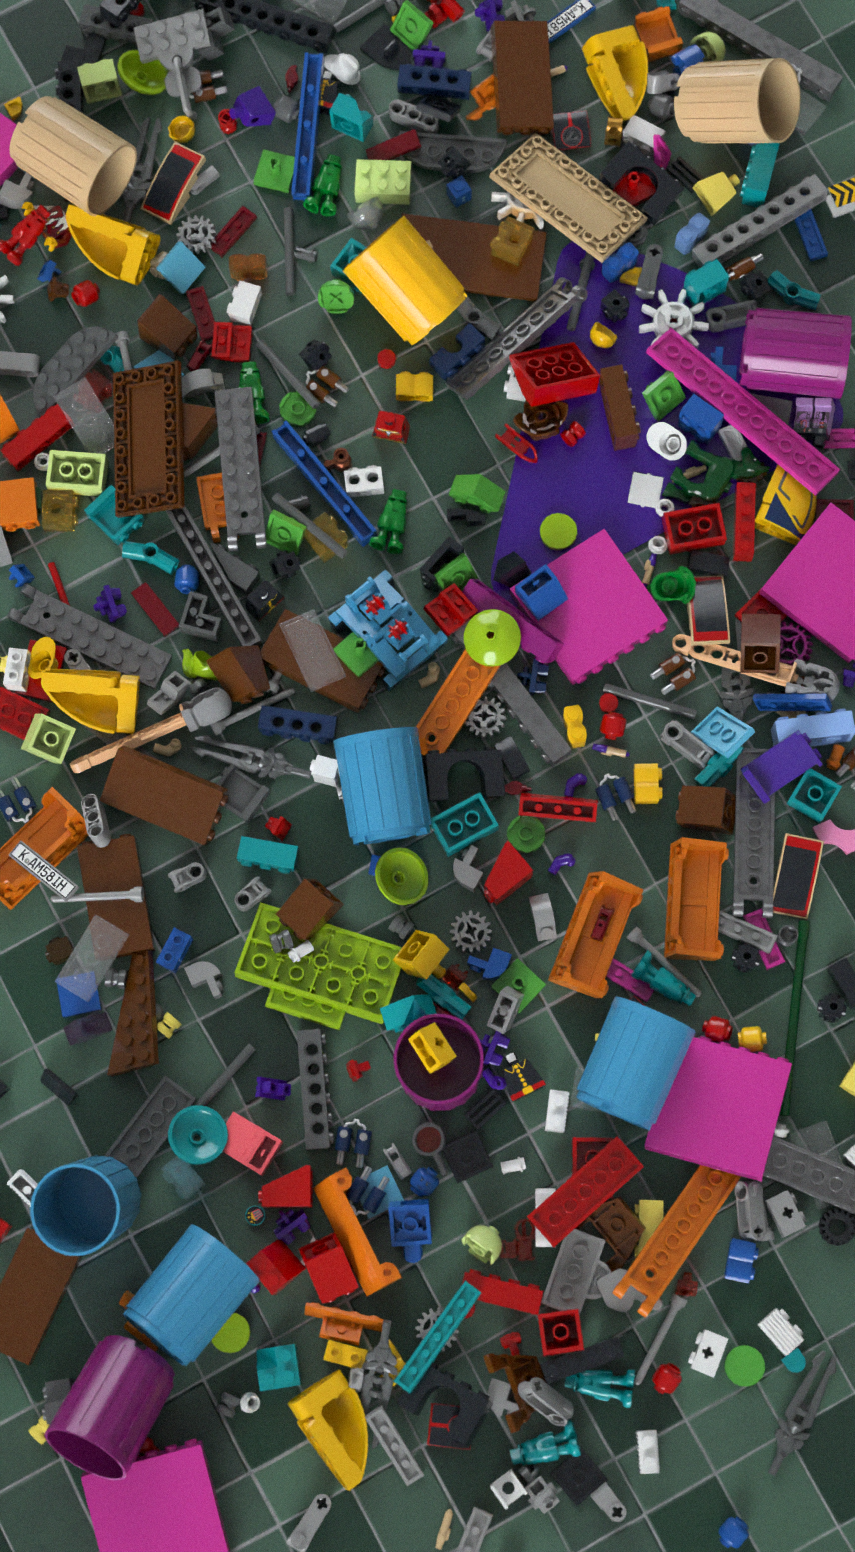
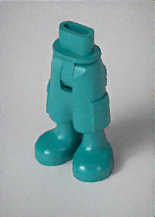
M647 950L631 974V977L650 984L649 987L663 994L670 1000L672 999L678 1003L684 1002L690 1006L696 997L690 991L691 988L688 987L687 989L686 984L677 979L664 967H661L659 970L653 967L651 964L652 953Z
M629 1369L625 1375L621 1376L613 1375L612 1370H585L566 1377L565 1387L572 1388L574 1392L577 1391L593 1396V1398L608 1401L610 1397L616 1398L622 1402L625 1408H631L633 1390L613 1389L611 1385L633 1388L635 1370Z
M572 1419L568 1420L567 1425L564 1426V1431L554 1435L552 1431L525 1441L521 1445L518 1444L517 1448L510 1450L513 1465L520 1463L523 1465L548 1463L559 1460L560 1455L566 1454L573 1455L574 1457L581 1456V1449ZM568 1442L565 1445L557 1447V1444Z

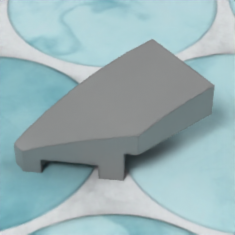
M361 1368L351 1369L348 1374L349 1388H354L356 1393L361 1391L364 1369Z

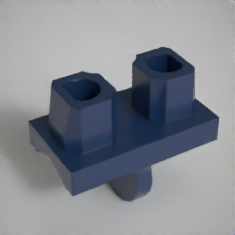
M536 659L533 660L531 674L529 673V667H524L523 672L517 673V678L522 680L523 686H527V681H530L529 694L531 697H534V694H545L547 683L536 680L537 676L547 677L549 665L539 663Z

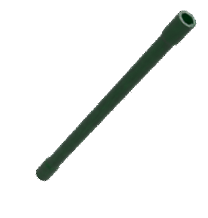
M805 920L798 921V939L785 1059L792 1063V1069L780 1116L790 1115L794 1059L806 948L810 929V921Z

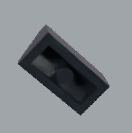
M47 1068L43 1071L40 1079L41 1083L69 1106L77 1098L78 1093L50 1069Z

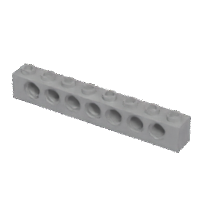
M816 174L804 178L798 185L789 187L785 193L773 197L767 204L758 206L754 212L742 216L736 223L729 224L723 231L718 234L715 233L705 242L695 245L692 249V259L699 268L710 260L718 259L720 264L724 263L827 199V188Z

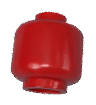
M85 280L73 287L71 295L76 305L87 307L98 301L100 289L96 283L93 284L90 280Z
M609 711L608 714H604L602 717L600 732L605 734V738L616 740V737L624 735L627 720L623 718V714Z
M712 1016L708 1021L705 1020L702 1027L705 1037L710 1038L715 1043L729 1041L733 1031V1026H730L729 1020L717 1016Z
M669 1362L661 1364L652 1376L655 1390L661 1394L665 1392L673 1393L682 1381L681 1370Z

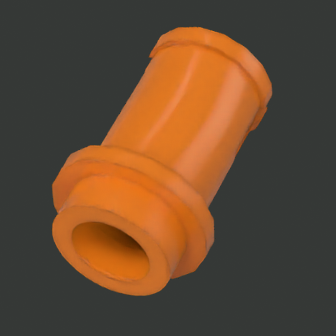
M833 745L830 757L826 760L827 768L837 770L841 766L840 760L845 751L843 746Z

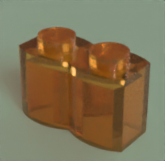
M259 253L248 256L243 254L229 256L231 278L244 280L249 277L252 279L268 277L266 256Z

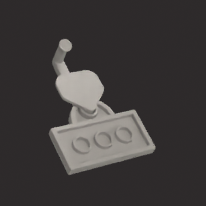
M203 9L134 27L142 64L160 60L161 64L169 70L165 77L166 90L172 97L180 96L183 111L193 122L197 119V114L191 108L189 94L197 92L202 85L200 72L191 66L194 59V50L211 46Z
M574 1229L562 1241L541 1303L560 1311L578 1309L580 1316L586 1298L597 1299L603 1297L609 1308L626 1312L632 1307L634 1299L643 1302L646 1296L631 1285L621 1299L615 1296L612 1291L627 1270L618 1269L611 1272L608 1265L600 1260L606 1240ZM659 1298L652 1309L660 1310L664 1304L663 1300Z

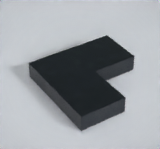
M88 34L83 49L66 45L61 61L79 60L81 66L86 63L99 62L106 44V38Z

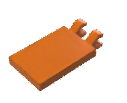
M222 472L196 477L205 530H211L214 543L221 542L219 528L227 527Z

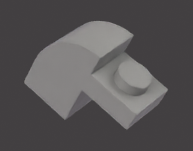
M25 172L20 185L5 180L0 190V204L12 209H19L25 202H30L33 193L31 190L34 185V181H32L33 176Z
M211 369L195 370L182 377L183 397L199 398L205 392L215 393L217 390H225L222 373L211 372Z
M174 671L163 680L161 689L148 699L147 705L160 715H163L169 709L172 710L186 693L189 681L177 671Z
M471 845L469 849L466 848L461 856L463 861L455 858L453 872L456 881L462 887L474 893L483 877V872L471 866L478 854V848Z
M548 893L529 897L537 940L543 941L557 938L555 920Z
M201 961L184 968L193 988L208 983L215 999L223 997L221 993L224 990L220 980L216 981V978L221 977L222 974L215 965Z
M492 1378L487 1393L490 1396L488 1400L493 1403L491 1409L499 1416H502L504 1409H507V1414L518 1410L517 1403L507 1400L511 1387L510 1383Z

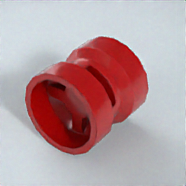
M224 109L218 114L220 129L226 134H231L237 129V121L231 118L230 109Z
M573 421L567 430H563L560 433L562 440L570 447L575 446L577 440L582 439L586 435L584 428L576 421Z

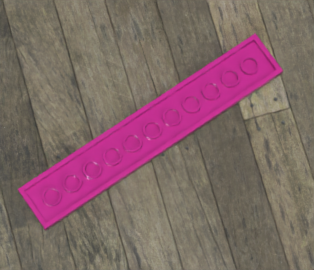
M670 328L647 348L646 353L666 370L674 372L675 378L689 390L724 414L723 418L815 496L841 470L674 329Z

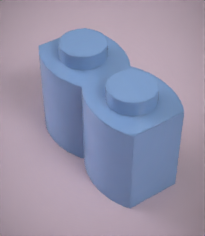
M701 213L695 214L690 219L688 225L677 233L674 248L683 255L690 253L696 242L701 241L706 236L710 220Z

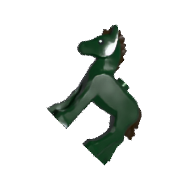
M691 440L685 454L709 467L704 482L693 483L683 475L682 469L676 467L670 479L683 490L676 488L674 484L669 482L662 496L679 500L684 504L688 503L692 508L715 504L724 492L728 493L732 486L730 482L732 479L739 482H759V480H763L764 476L767 475L770 467L764 466L765 463L760 462L748 447H744L741 450L742 462H739L729 457L717 456L711 452L703 451L696 441Z

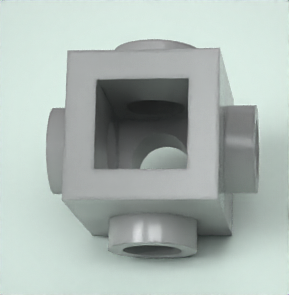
M541 1475L525 1487V1490L531 1497L528 1501L535 1510L539 1508L543 1514L560 1502L555 1495L558 1492L551 1482L547 1484Z

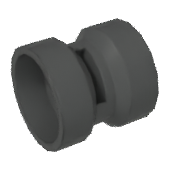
M384 0L387 11L393 16L398 13V10H400L403 2L406 0Z
M399 913L388 929L398 933L399 937L405 940L414 929L415 924L411 921L407 922L404 916Z
M792 925L783 926L777 934L778 943L784 947L792 946L798 939V930Z
M288 929L281 931L278 935H269L275 954L281 952L282 949L294 947Z
M107 968L105 987L117 985L119 989H125L128 970L121 969L118 972L114 968Z
M223 1391L221 1403L217 1404L215 1410L225 1416L234 1418L235 1408L240 1404L241 1398Z

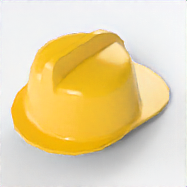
M50 637L40 638L32 648L28 674L33 679L42 678L43 670L58 669V661L55 658L56 645Z

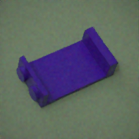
M798 729L741 768L742 774L764 804L771 800L769 797L771 794L815 764H818L819 767L823 765L820 761L822 755L817 748H811L809 743L812 741L805 732L801 734Z

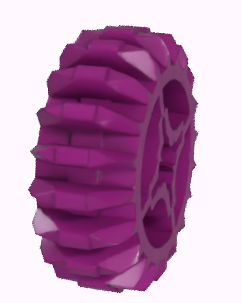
M785 621L782 622L780 627L779 662L793 666L796 659L810 660L809 654L813 652L810 647H812L813 643L808 641L811 638L810 635L804 636L806 629L799 630L800 624L794 628L793 622H790L789 626L786 625ZM782 634L792 635L793 637L786 638ZM798 641L802 647L801 655L797 653L798 650L795 648ZM791 644L790 649L787 648L782 651L784 646H788ZM788 656L793 660H784L781 657Z

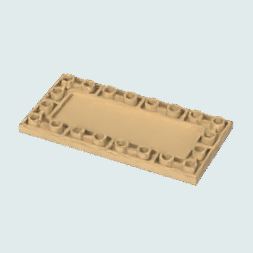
M537 133L532 135L504 160L489 176V178L601 263L634 234L648 218Z

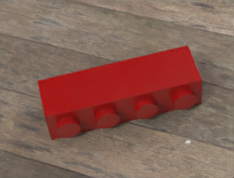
M57 403L55 406L49 407L43 416L34 419L27 429L21 430L16 438L6 442L0 451L18 472L75 425L68 414Z
M737 482L735 486L733 561L752 562L754 556L756 483Z
M521 793L519 815L596 822L598 800Z
M470 1269L469 1273H464L462 1284L466 1281L482 1293L477 1299L478 1301L538 1315L543 1291L539 1290L540 1286L528 1283V1287L521 1286V1281L509 1279L508 1282L501 1281V1276L489 1274V1277L481 1276V1271Z

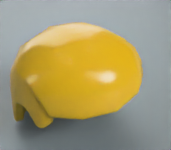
M177 116L168 126L169 137L177 143L189 142L195 134L193 120L187 116Z
M595 322L590 329V338L597 347L610 348L616 342L617 335L601 323Z

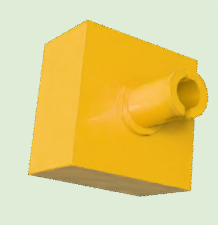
M415 930L393 961L408 975L427 980L432 973L436 978L440 979L445 975L446 969L439 963L450 949L435 934Z

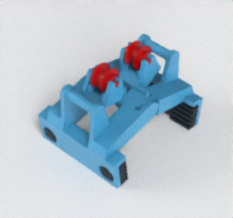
M384 570L374 579L369 576L366 578L367 581L352 594H347L345 596L346 603L332 613L328 620L331 627L338 634L348 626L358 638H363V642L366 641V646L370 648V651L389 672L383 678L382 683L391 691L447 643L448 638L441 630L436 635L431 631L412 606L394 589L393 577ZM361 611L370 619V622L360 613ZM389 619H392L387 625L381 628V626L385 624ZM412 638H414L415 642L402 653H397L390 645L392 644L397 650H399L405 644H407Z

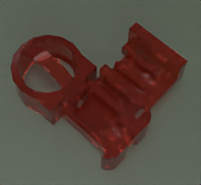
M520 1219L514 1227L515 1237L519 1241L513 1239V1242H506V1240L501 1239L502 1251L500 1258L533 1261L535 1257H532V1239H535V1226L529 1219ZM526 1221L532 1226V1231L528 1236H526ZM521 1222H522V1236L520 1235V1233H519V1231H518V1226L520 1225Z

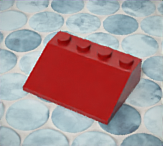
M574 342L509 355V360L521 392L531 407L594 394L597 391L600 374Z

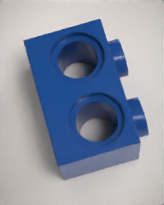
M173 928L156 963L176 974L194 940L192 936Z

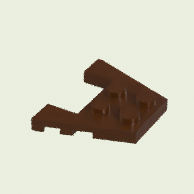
M619 1196L605 1201L575 1228L579 1230L588 1221L595 1226L616 1252L606 1262L611 1272L623 1268L646 1229L622 1197Z
M493 1353L484 1355L483 1358L489 1374L503 1368L505 1369L507 1379L519 1407L518 1410L505 1415L510 1432H517L521 1429V1425L531 1418L530 1415L536 1411L535 1408L520 1397L518 1393L519 1384L523 1381L530 1382L535 1377L546 1382L537 1356L494 1355Z

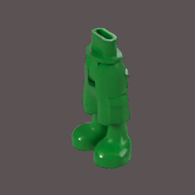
M328 154L327 159L324 160L319 174L312 185L314 196L307 197L303 203L308 211L317 214L321 197L325 195V200L320 210L321 215L333 216L336 214L337 206L333 203V199L338 196L340 188L341 157Z
M244 362L242 363V370H240L239 388L252 387L255 422L259 424L267 423L270 421V415L262 407V402L265 400V392L261 382L260 371L257 369V363Z
M397 489L392 490L383 513L379 517L377 528L380 530L379 535L372 537L369 541V545L372 548L384 551L387 534L392 532L387 552L391 554H401L403 552L404 545L399 542V535L405 532L407 492Z

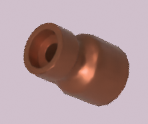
M345 448L336 449L333 459L324 462V467L328 471L335 468V470L341 473L347 471L352 465L351 457Z

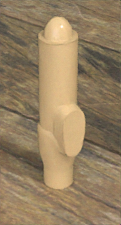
M705 465L700 467L694 466L685 470L686 472L683 475L687 479L696 477L702 472L707 471Z
M448 1509L445 1512L435 1546L437 1549L442 1550L444 1542L449 1538L451 1531L449 1526L453 1517L452 1509Z

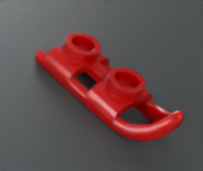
M507 423L504 425L507 431L501 437L497 433L495 434V438L518 457L531 463L538 462L535 447ZM517 436L521 441L518 442L514 438ZM529 448L534 453V459L524 456Z

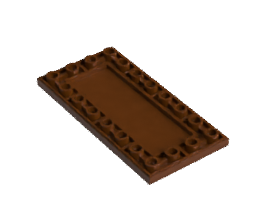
M402 213V216L409 220L425 241L430 240L433 245L432 249L463 285L464 292L537 301L547 232L520 229L519 231L512 227Z
M177 360L114 372L116 517L122 518L183 508L184 464L181 362Z

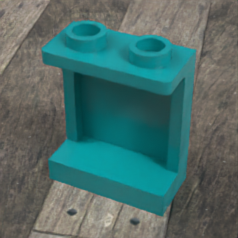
M112 485L84 510L87 517L117 545L127 541L130 534L134 530H138L144 521L142 514L122 518L116 517L115 488Z

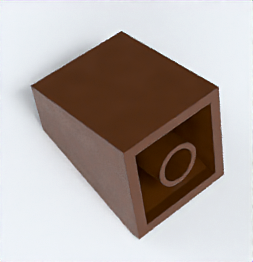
M161 294L157 296L137 320L140 339L155 349L160 350L174 361L182 357L188 345L193 344L197 339L196 326Z
M182 403L183 461H186L187 459L193 460L218 427L216 408Z
M742 614L740 673L779 674L781 615Z
M258 645L229 647L206 660L232 702L250 703L252 698L263 696V692L270 689Z
M682 785L678 795L680 802L679 810L676 811V821L680 826L733 835L736 796L727 788Z
M305 878L276 915L280 918L279 922L285 927L289 926L294 930L293 934L298 939L310 940L343 907L344 903L317 879Z

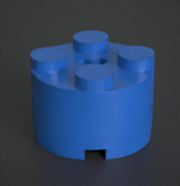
M694 44L671 56L675 66L672 69L673 73L681 76L687 67L698 62H704L703 58L705 56L701 49Z

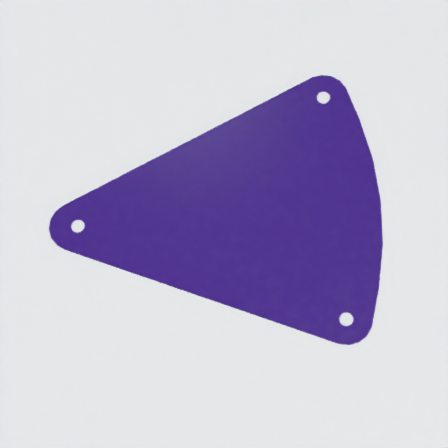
M573 241L561 251L557 261L553 285L561 277L570 280L572 288L578 285L581 274L579 263L585 258L586 251ZM639 253L637 264L633 268L643 267L645 255ZM594 258L595 267L590 272L586 287L588 296L582 303L575 331L567 329L571 306L567 312L561 315L554 324H551L542 333L539 349L574 342L599 374L601 368L623 365L624 371L627 370L629 381H627V387H631L633 398L631 399V404L636 407L637 416H635V421L639 422L641 433H639L636 447L614 451L599 383L594 394L561 400V402L568 404V414L560 427L558 435L548 439L533 441L531 436L521 431L520 435L535 447L538 462L531 463L517 455L515 457L491 569V585L493 590L515 607H518V605L509 594L510 587L493 580L498 560L515 551L525 560L531 573H534L543 565H548L603 529L609 534L622 555L664 532L662 517L656 513L655 508L627 503L633 472L650 473L652 476L663 477L660 500H670L674 504V511L692 508L688 503L684 504L679 500L663 497L662 493L669 482L674 484L676 488L683 490L670 479L676 467L682 469V473L686 472L685 470L691 467H700L704 464L687 454H684L678 460H668L654 451L647 442V432L653 424L665 422L680 431L686 438L687 447L691 440H694L703 451L730 458L718 432L707 445L704 442H698L690 432L687 433L680 429L678 425L680 411L694 393L679 380L678 382L686 398L660 421L654 419L642 394L646 390V386L650 385V382H655L667 371L646 353L647 348L651 346L657 336L654 331L639 333L640 325L652 323L654 319L641 311L642 305L646 304L657 310L661 306L658 299V292L660 290H663L668 302H677L679 294L684 287L686 272L661 262L653 299L644 300L635 295L636 286L619 282L620 278L615 282L609 283L601 274L603 263ZM614 289L621 296L624 295L629 301L627 317L615 323L611 319L608 320L600 308L601 300ZM720 294L704 304V309L694 315V321L706 323V312L708 309L736 304V302L730 297ZM686 298L683 304L690 309L692 305ZM712 318L715 322L720 321L718 318ZM595 322L601 323L617 335L616 342L612 347L601 348L592 342L590 329ZM746 325L719 332H712L709 329L708 331L693 330L691 335L699 343L697 350L709 360L711 353L715 352L716 346L723 347L722 364L737 366L736 382L739 384V380H741L739 371L742 342ZM742 386L751 394L792 401L788 426L792 429L796 418V398H813L814 401L815 398H829L747 389L746 386ZM832 398L835 404V411L831 429H840L843 422V408L839 399ZM724 418L721 429L731 425ZM576 421L584 428L586 435L582 439H578L575 446L570 447L562 440L560 433L563 430H567L569 425ZM741 434L754 456L760 462H764V466L770 467L768 473L775 470L778 464ZM808 440V443L813 446V440ZM529 448L524 456L534 459L532 449ZM707 471L688 480L693 483H703ZM732 479L730 481L732 486L728 493L724 492L719 501L734 493L736 483L739 481ZM665 506L661 508L663 511L668 510V508ZM555 513L568 515L577 526L575 542L569 548L559 551L549 549L543 544L540 537L542 522L546 517Z

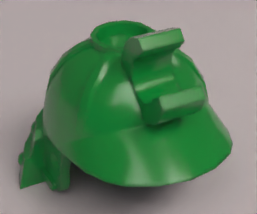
M679 566L675 571L656 575L652 583L647 585L648 592H652L655 599L659 601L679 600L686 604L692 600L695 594L696 581L693 573L688 568Z

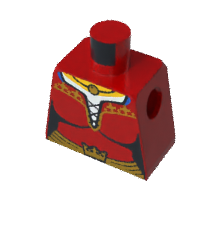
M379 411L375 420L372 437L406 444L410 425L404 415Z

